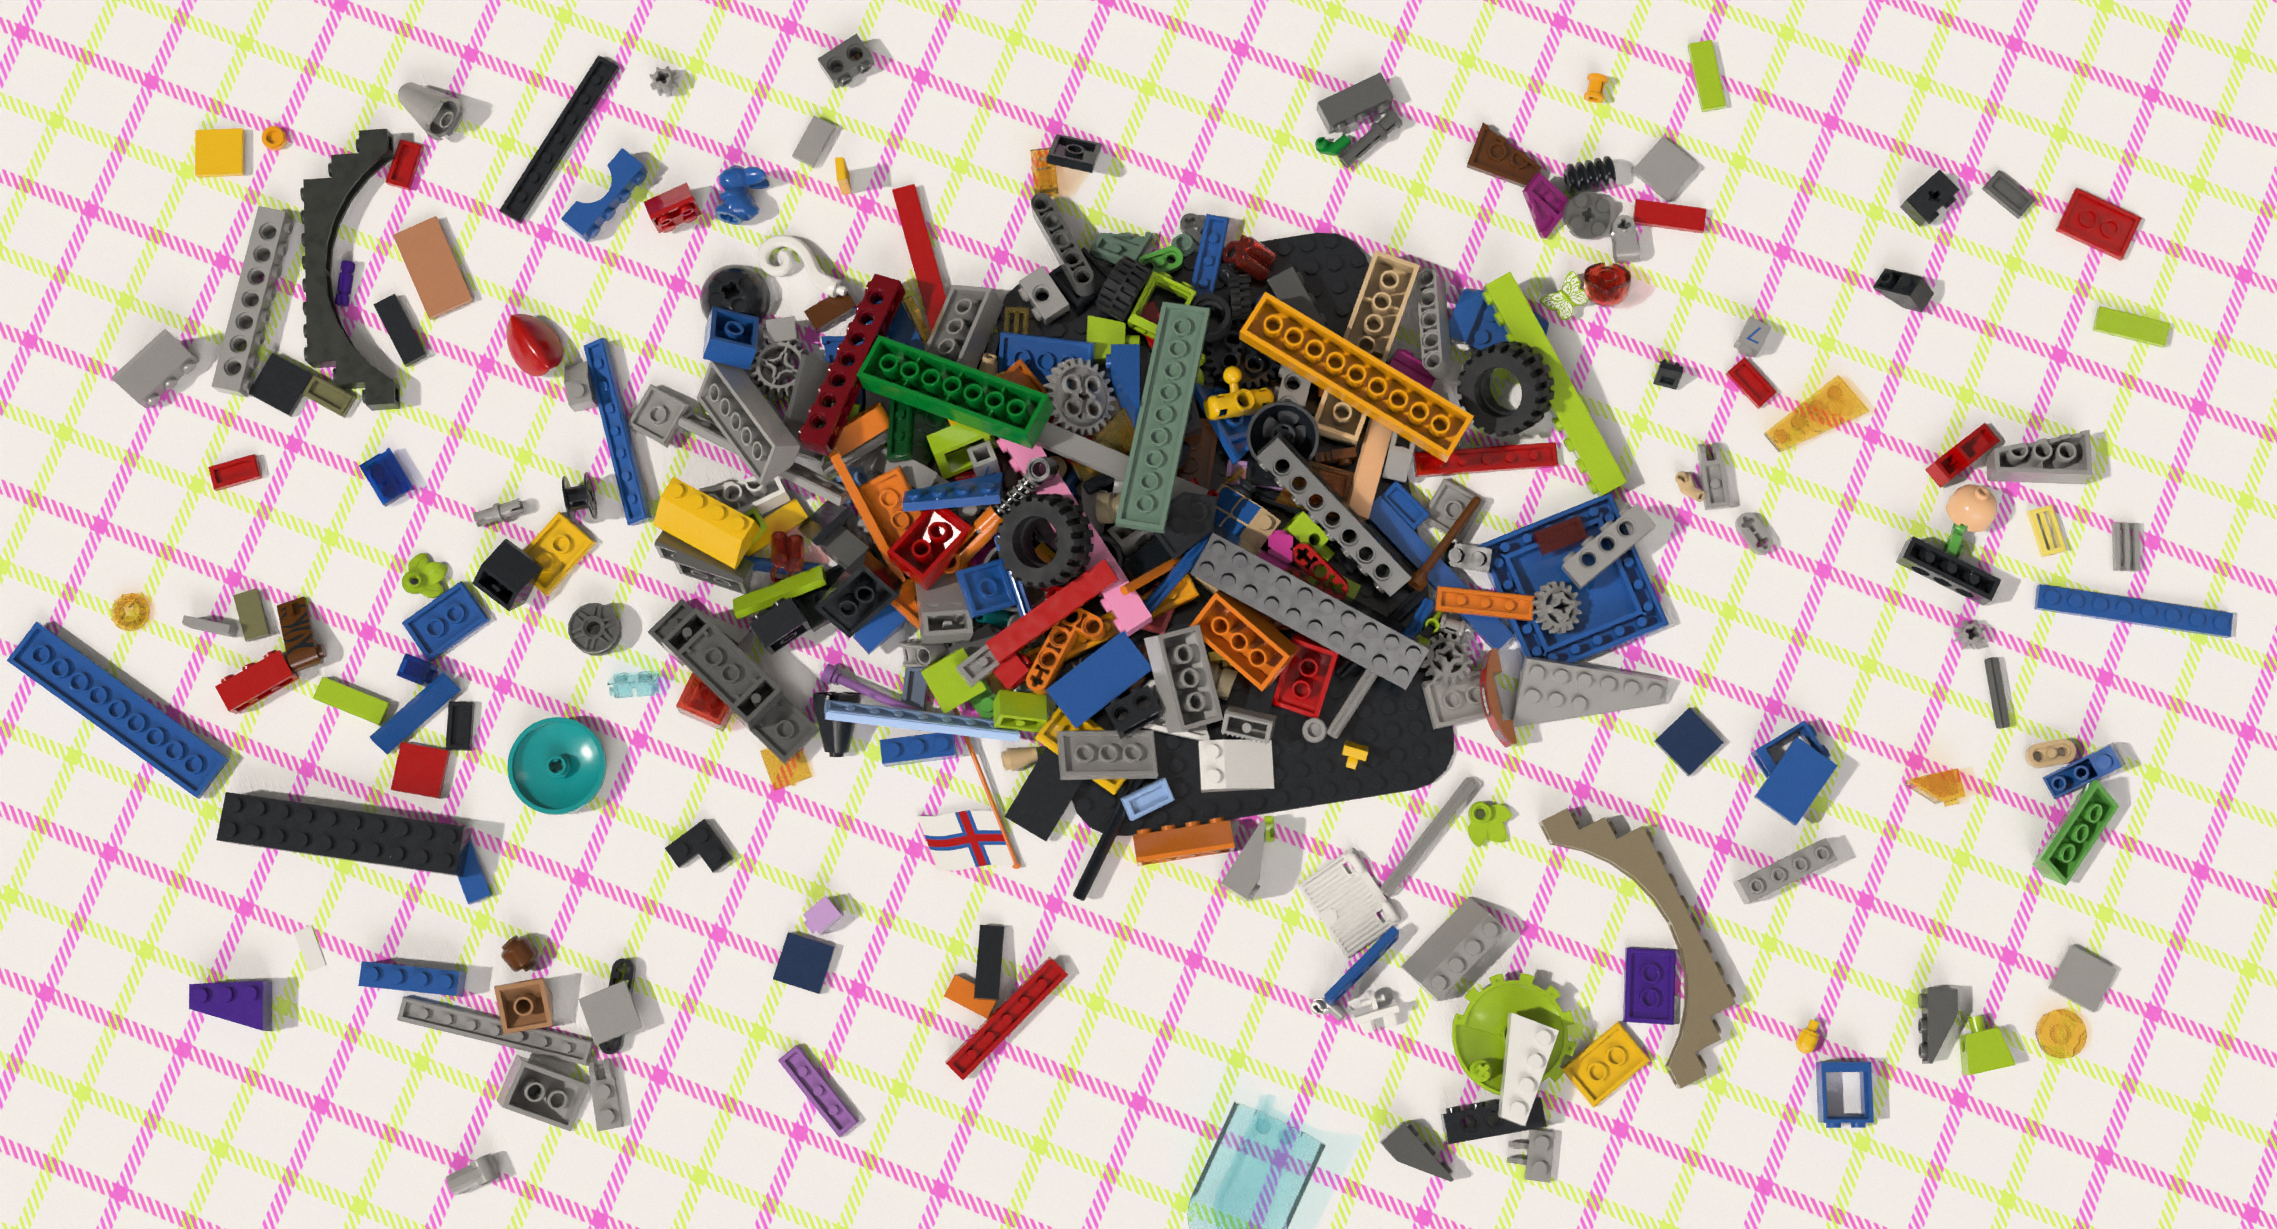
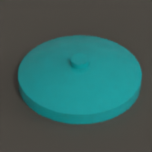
M563 717L546 718L527 727L512 745L507 763L509 782L517 797L533 810L548 815L573 813L589 804L600 791L607 770L605 751L595 733L582 723Z

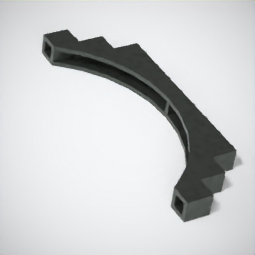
M388 129L359 130V139H356L358 153L331 155L328 172L332 178L303 179L304 187L300 189L301 200L304 202V210L301 211V221L304 224V233L301 235L303 247H305V256H302V267L305 270L302 287L306 293V301L303 302V312L306 316L303 333L304 337L307 338V347L304 348V359L313 368L336 367L333 369V380L343 390L365 388L362 390V401L372 411L400 409V385L372 366L355 348L342 326L333 296L331 280L332 257L340 224L353 199L367 181L394 158L393 135Z

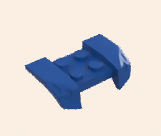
M1466 288L1463 290L1448 323L1449 337L1459 340L1479 351L1490 345L1507 341L1505 338L1507 332L1504 326L1500 327L1493 314L1496 312L1493 306H1488L1482 296L1484 290ZM1532 310L1546 335L1549 327L1548 320Z

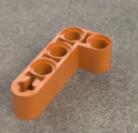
M1079 608L1074 611L1078 613V619L1074 623L1067 622V616L1052 627L1026 677V684L1032 692L1037 695L1047 693L1046 689L1053 685L1079 635L1092 641H1099L1104 638L1107 632L1106 626L1098 616ZM1091 624H1100L1098 632L1089 633L1088 629ZM1060 634L1067 635L1065 643L1056 644V638ZM1053 655L1056 657L1053 665L1045 666V659L1048 656ZM1040 668H1042L1044 671H1046V672L1049 673V674L1047 675L1045 672L1042 673V672L1040 671ZM1042 679L1043 684L1036 685L1034 681Z

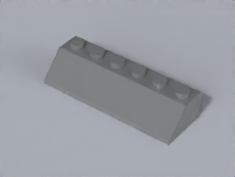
M710 361L697 399L758 483L766 485L794 464L799 453L800 444L742 368Z

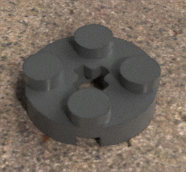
M1584 191L1574 195L1566 202L1563 209V221L1565 225L1567 224L1569 232L1574 237L1592 239L1602 235L1609 226L1611 219L1610 203L1600 194ZM1587 209L1592 214V218L1588 222L1582 216V212H1586Z

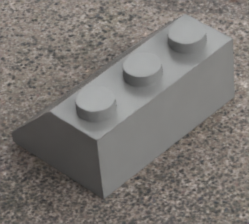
M164 329L111 378L138 404L147 409L149 406L155 405L164 392L174 388L184 374L193 371L196 363L200 360L181 340Z

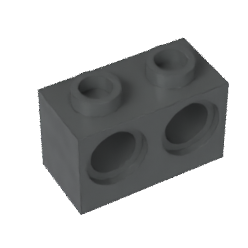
M857 33L818 58L821 69L835 89L839 86L844 87L848 85L853 77L859 73L864 74L868 72L874 64L871 53ZM860 53L863 55L859 60L851 59L854 54ZM836 66L843 67L839 73L832 72V69Z

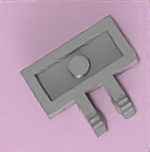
M1529 1130L1528 1144L1509 1141L1508 1147L1512 1149H1527L1526 1159L1514 1156L1507 1157V1163L1525 1165V1180L1550 1183L1555 1132Z

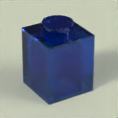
M405 653L396 676L426 688L438 677V666Z

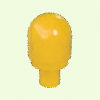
M1810 1019L1807 1028H1802V1031L1799 1032L1796 1047L1801 1053L1808 1054L1814 1051L1819 1040V1034L1816 1031L1820 1022Z

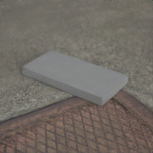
M1116 730L1057 732L1060 780L1157 779L1158 777L1154 730H1137L1120 739Z

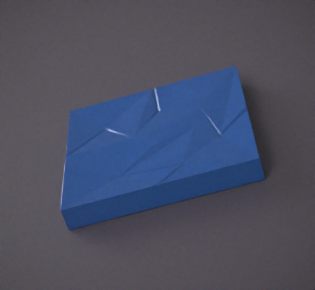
M1611 492L1478 545L1495 548L1492 573H1487L1494 592L1535 596V592L1541 591V585H1546L1548 582L1563 581L1565 586H1572L1571 593H1578L1575 599L1576 601H1581L1577 609L1582 611V614L1576 615L1579 623L1573 624L1574 629L1568 630L1566 633L1549 634V629L1542 630L1543 623L1535 622L1538 618L1537 614H1533L1532 621L1506 619L1524 660L1525 656L1575 664L1669 625L1635 545L1581 590L1561 569L1564 564L1562 560L1572 551L1575 553L1579 552L1583 548L1581 544L1591 535L1594 538L1602 532L1600 528L1606 522L1612 520L1614 523L1621 517L1618 514L1620 511ZM1620 525L1619 531L1623 535H1629L1626 525ZM1604 539L1600 542L1601 548L1606 551L1614 548L1613 542L1609 539ZM1584 555L1581 558L1582 563L1586 566L1595 564V559L1591 555Z

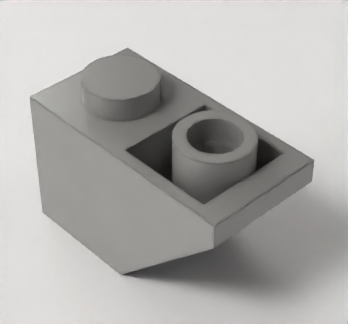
M1393 431L1382 478L1406 483L1415 444Z

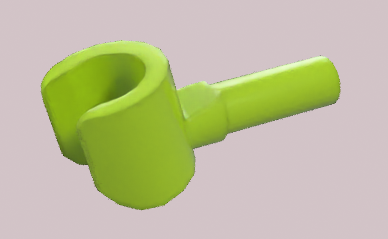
M1437 611L1433 618L1425 622L1423 629L1428 624L1434 626V631L1431 635L1435 634L1440 627L1439 619L1443 612Z

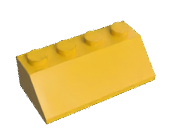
M672 477L660 497L653 524L655 527L735 570L761 530L755 520L675 477Z

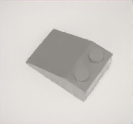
M1263 821L1259 823L1220 887L1243 902L1247 898L1252 900L1260 888V885L1257 883L1260 879L1265 823Z
M516 1054L496 1101L502 1108L571 1131L590 1084Z

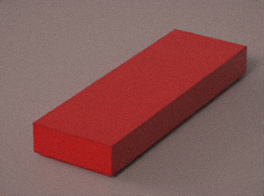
M1636 199L1633 220L1636 225L1703 234L1707 209Z

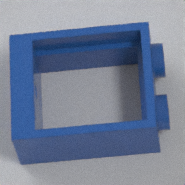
M1804 720L1751 752L1752 757L1766 779L1776 766L1767 750L1796 732L1799 733L1805 743L1829 759L1830 753L1823 744L1820 745L1816 739L1817 733L1811 724H1807Z
M1816 1062L1818 1123H1826V1128H1841V1123H1851V1128H1866V1123H1874L1871 1062ZM1826 1072H1859L1861 1116H1828Z

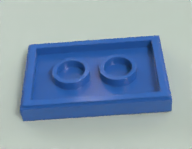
M460 581L407 618L402 624L426 659L432 662L486 624L490 619L464 582Z
M1795 737L1754 798L1796 826L1838 765L1798 737Z

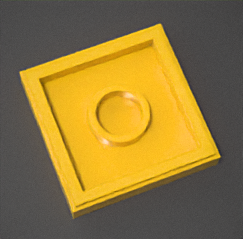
M243 128L195 131V176L197 178L244 176L245 130Z

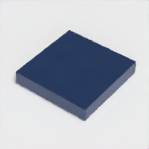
M1690 707L1654 741L1687 776H1690L1724 743Z
M788 932L773 980L820 994L835 947Z

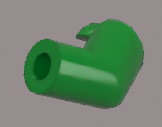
M1345 134L1335 142L1328 141L1325 137H1319L1315 142L1316 150L1320 154L1332 156L1337 155L1351 144L1350 139Z

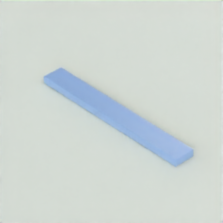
M825 700L824 705L826 720L1019 742L1020 738L1019 730L994 727L993 719Z

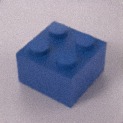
M712 306L705 326L703 359L749 370L757 351L759 317Z

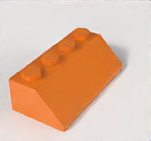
M1224 817L1210 819L1209 824L1200 825V821L1185 823L1186 827L1177 829L1176 825L1162 826V831L1152 832L1151 828L1137 830V835H1133L1137 866L1234 852L1235 845L1230 820L1224 821Z

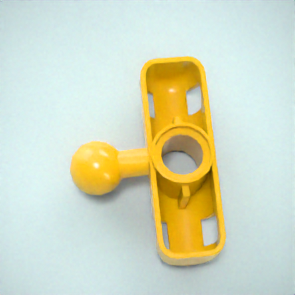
M1230 366L1223 372V378L1229 384L1230 393L1218 396L1212 395L1204 400L1203 405L1209 420L1251 415L1262 408L1263 403L1267 405L1274 402V394L1268 388L1240 390L1241 370L1235 366ZM1220 410H1227L1226 415L1219 416Z

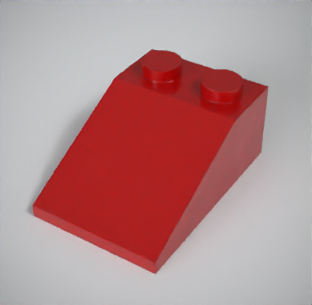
M948 508L925 510L887 551V554L893 565L928 591L944 573L972 530V527Z
M1295 631L1291 642L1299 648V651L1281 672L1272 705L1312 718H1319L1339 654Z

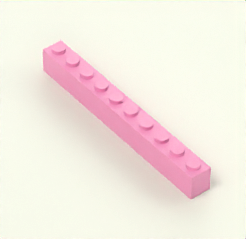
M999 437L996 441L1002 453L1008 452L1011 460H1009V463L1016 473L1020 471L1023 477L1030 460L1047 456L1042 447L1037 445L1030 449ZM1043 463L1039 466V471L1042 475L1046 473V466ZM1059 473L1052 480H1047L1033 491L1035 495L1061 494L1063 497H1069L1074 500V505H1079ZM1048 521V523H1049V525L1051 526L1052 530H1053L1054 532H1056L1055 529H1054V527L1052 526V524ZM1090 523L1088 527L1089 530H1093L1094 537H1091V544H1094L1093 552H1089L1088 556L1091 557L1088 565L1083 566L1085 568L1084 571H1088L1103 559L1108 561L1120 580L1100 593L1103 598L1100 600V603L1107 613L1111 611L1116 619L1113 620V623L1120 633L1124 631L1127 636H1130L1153 621L1152 615L1136 591L1127 595L1121 593V586L1129 583V580Z

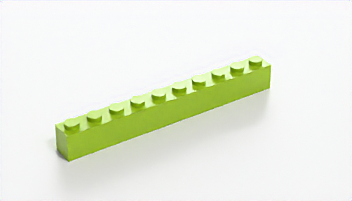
M1511 271L1486 284L1483 287L1484 292L1482 296L1488 306H1493L1496 312L1493 315L1497 324L1500 327L1504 326L1507 332L1505 335L1506 340L1509 343L1513 341L1521 342L1522 347L1526 345L1534 349L1533 354L1540 353L1544 358L1542 360L1544 366L1549 365L1551 369L1548 372L1549 378L1553 377L1554 385L1550 386L1551 390H1554V399L1548 401L1551 403L1549 410L1554 417L1551 420L1555 429L1558 432L1562 431L1566 438L1563 440L1569 453L1573 451L1577 458L1575 461L1577 469L1581 474L1585 473L1589 481L1586 484L1590 492L1599 497L1626 483L1625 477Z

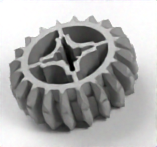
M788 340L787 343L779 341L767 345L763 341L764 349L757 348L756 353L759 356H754L752 361L756 364H751L750 371H753V373L750 375L751 380H756L754 385L757 388L761 387L760 392L762 395L769 392V398L773 399L777 393L778 399L782 401L784 394H786L788 399H791V392L793 391L798 370L790 365V355L792 353L801 360L802 354L808 355L809 351L807 348L802 349L803 345L801 342H797L794 345L793 341ZM781 352L779 357L775 359L769 358L771 355ZM784 364L786 369L778 372L777 367H781ZM763 367H767L768 370L773 372L772 384L764 379ZM786 378H794L791 382L782 385Z

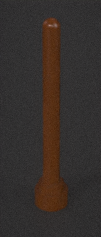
M1479 496L1472 498L1420 570L1417 569L1415 572H1411L1412 578L1407 583L1412 588L1422 591L1428 584L1427 575L1481 504Z

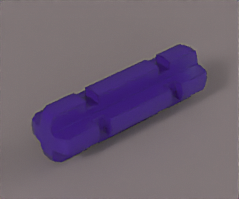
M343 260L340 267L342 272L339 273L338 294H336L335 304L348 307L350 302L348 295L351 294L354 277L352 273L355 271V263Z

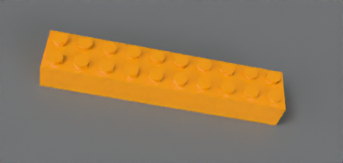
M1267 292L1263 294L1240 331L1239 339L1445 463H1447L1473 420L1474 416Z

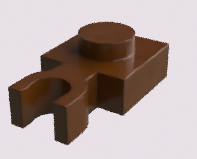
M1350 447L1334 449L1331 452L1315 453V466L1327 463L1337 464L1338 467L1349 466L1356 460V448Z

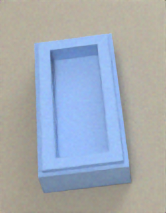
M1161 778L1120 798L1130 821H1134L1175 800L1166 778Z

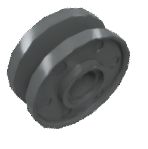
M588 603L579 607L572 614L568 623V634L572 643L583 653L590 656H603L618 646L622 637V625L619 617L608 606L600 603ZM599 624L600 631L595 635H591V627Z

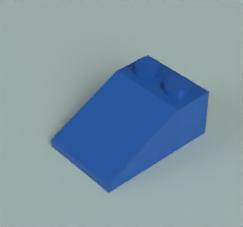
M1111 344V354H1106V379L1111 380V388H1114L1112 393L1135 430L1140 409V344Z

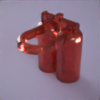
M1242 235L1240 241H1231L1226 245L1222 253V259L1226 263L1235 262L1237 267L1257 280L1262 281L1269 274L1268 266L1274 261L1275 252L1253 237ZM1235 246L1234 256L1228 257L1230 249Z
M783 531L772 533L771 562L774 566L770 571L771 581L776 583L783 580L775 577L776 572L779 571L778 568L785 569L789 574L788 577L802 571L804 566V538L801 535L794 534L788 537Z

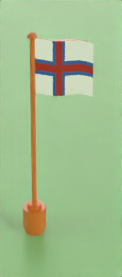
M954 708V714L960 715L958 708ZM964 736L992 810H966L940 816L917 815L938 870L959 871L986 865H1013L1014 869H1019L1021 862L1018 863L970 738L969 736Z

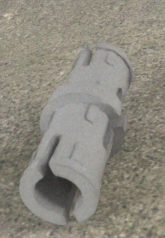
M520 498L503 504L495 503L491 508L474 512L473 518L475 522L478 521L476 523L477 527H481L494 521L502 522L507 517L524 513L523 503L520 504L522 502Z

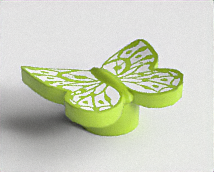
M1570 271L1564 279L1562 290H1559L1558 293L1543 296L1540 298V303L1551 311L1556 310L1558 317L1566 321L1572 316L1573 307L1583 306L1588 302L1590 293L1587 290L1580 289L1581 282L1574 271Z

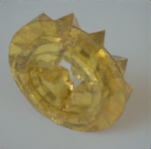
M135 593L121 594V597L114 600L112 608L109 609L112 617L111 620L116 627L124 631L140 629L145 625L150 614L147 601ZM133 606L132 611L137 617L129 615L125 617L126 612L123 607L131 608Z

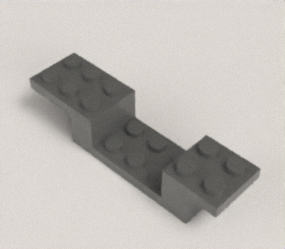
M683 598L648 631V634L682 667L685 665L731 709L734 717L784 765L820 731L814 723L785 697L782 688L697 607L693 609Z

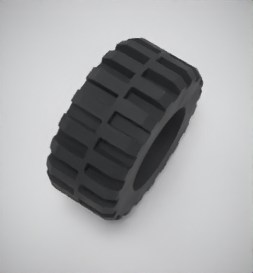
M1503 341L1477 351L1471 356V359L1465 362L1463 365L1465 371L1460 372L1458 377L1461 385L1457 386V393L1461 394L1462 397L1458 401L1460 407L1464 406L1466 411L1474 416L1473 425L1477 429L1483 427L1484 433L1489 435L1496 433L1497 437L1513 436L1535 426L1536 423L1545 417L1544 413L1548 412L1551 407V403L1548 401L1554 399V390H1551L1550 387L1554 385L1553 377L1549 378L1548 372L1551 371L1549 365L1544 366L1542 363L1544 358L1540 353L1533 354L1534 349L1528 345L1522 347L1521 342L1513 341L1509 343L1508 341ZM1495 368H1504L1513 373L1518 379L1522 390V398L1517 409H1506L1494 399L1490 390V378Z
M1049 493L1025 496L1020 501H1015L1010 505L1011 510L1005 511L1002 516L1004 522L998 525L997 531L1000 532V537H996V545H1000L998 555L999 559L1003 558L1005 562L1003 567L1006 571L1012 572L1011 577L1014 580L1021 581L1022 585L1042 589L1070 583L1075 580L1076 576H1080L1084 572L1085 568L1083 566L1088 565L1091 557L1088 555L1089 552H1093L1094 544H1091V537H1094L1093 530H1089L1088 524L1091 522L1088 516L1082 515L1084 510L1080 505H1074V500L1069 497ZM1041 518L1046 519L1052 524L1058 537V549L1055 557L1049 564L1037 556L1032 543L1033 530Z

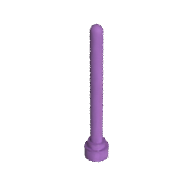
M827 664L822 673L821 681L826 684L836 685L838 683L892 708L922 711L842 675L838 667Z

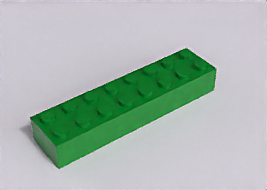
M880 335L877 337L857 373V377L865 390L1030 449L1034 448L1054 410L1048 394Z

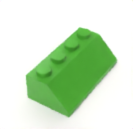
M2094 779L2084 786L2055 831L2050 835L2041 852L2036 856L2032 865L2043 877L2066 886L2119 808V805L2099 781Z

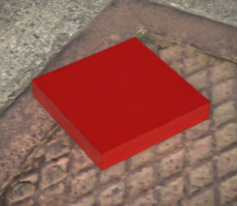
M401 742L391 790L440 799L450 751Z

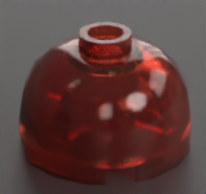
M1597 263L1589 266L1584 272L1583 289L1586 297L1592 303L1604 308L1620 304L1627 297L1631 287L1630 272L1618 264L1613 263L1612 267H1604L1605 263Z

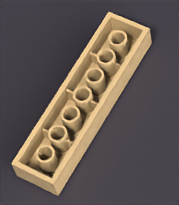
M1375 250L1343 338L1386 363L1420 265ZM1324 390L1314 419L1320 436L1356 448L1367 415Z

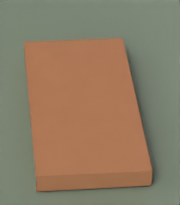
M437 216L393 234L430 320L474 301Z

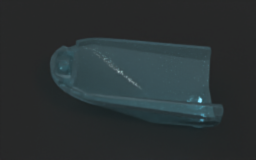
M1234 1101L1191 1195L1187 1212L1189 1229H1288L1326 1144L1306 1132L1258 1109Z

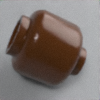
M515 935L501 947L503 949L501 953L502 959L514 972L522 969L527 972L537 963L535 958L538 955V950L526 936L518 937Z

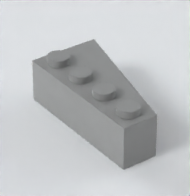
M2090 429L2076 434L2060 435L2051 439H2039L2036 442L2026 444L2024 442L1994 448L1986 458L1987 481L2084 484L2093 475Z

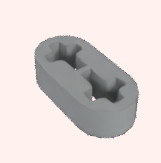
M1750 512L1741 514L1735 522V528L1747 546L1757 555H1764L1769 552L1773 546V539L1760 520ZM1743 519L1752 521L1750 528L1753 530V533L1748 527H1742ZM1754 535H1756L1760 541L1764 539L1767 542L1764 545L1766 549H1764L1763 547L1758 548L1756 546L1758 540Z

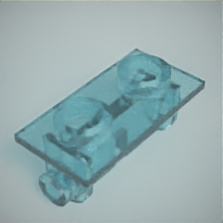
M642 671L637 673V675L629 676L628 673L624 672L616 673L607 682V685H613V687H609L610 696L615 698L633 697L632 688H636L637 697L654 696L655 693H659V684H654L659 674H652L651 671Z

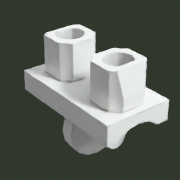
M1372 990L1367 991V999L1360 1000V1008L1351 1010L1353 1018L1357 1025L1359 1024L1364 1034L1376 1030L1374 1019L1382 1017L1385 1027L1398 1024L1397 1013L1400 1010L1395 999L1385 1000L1384 994L1374 996Z

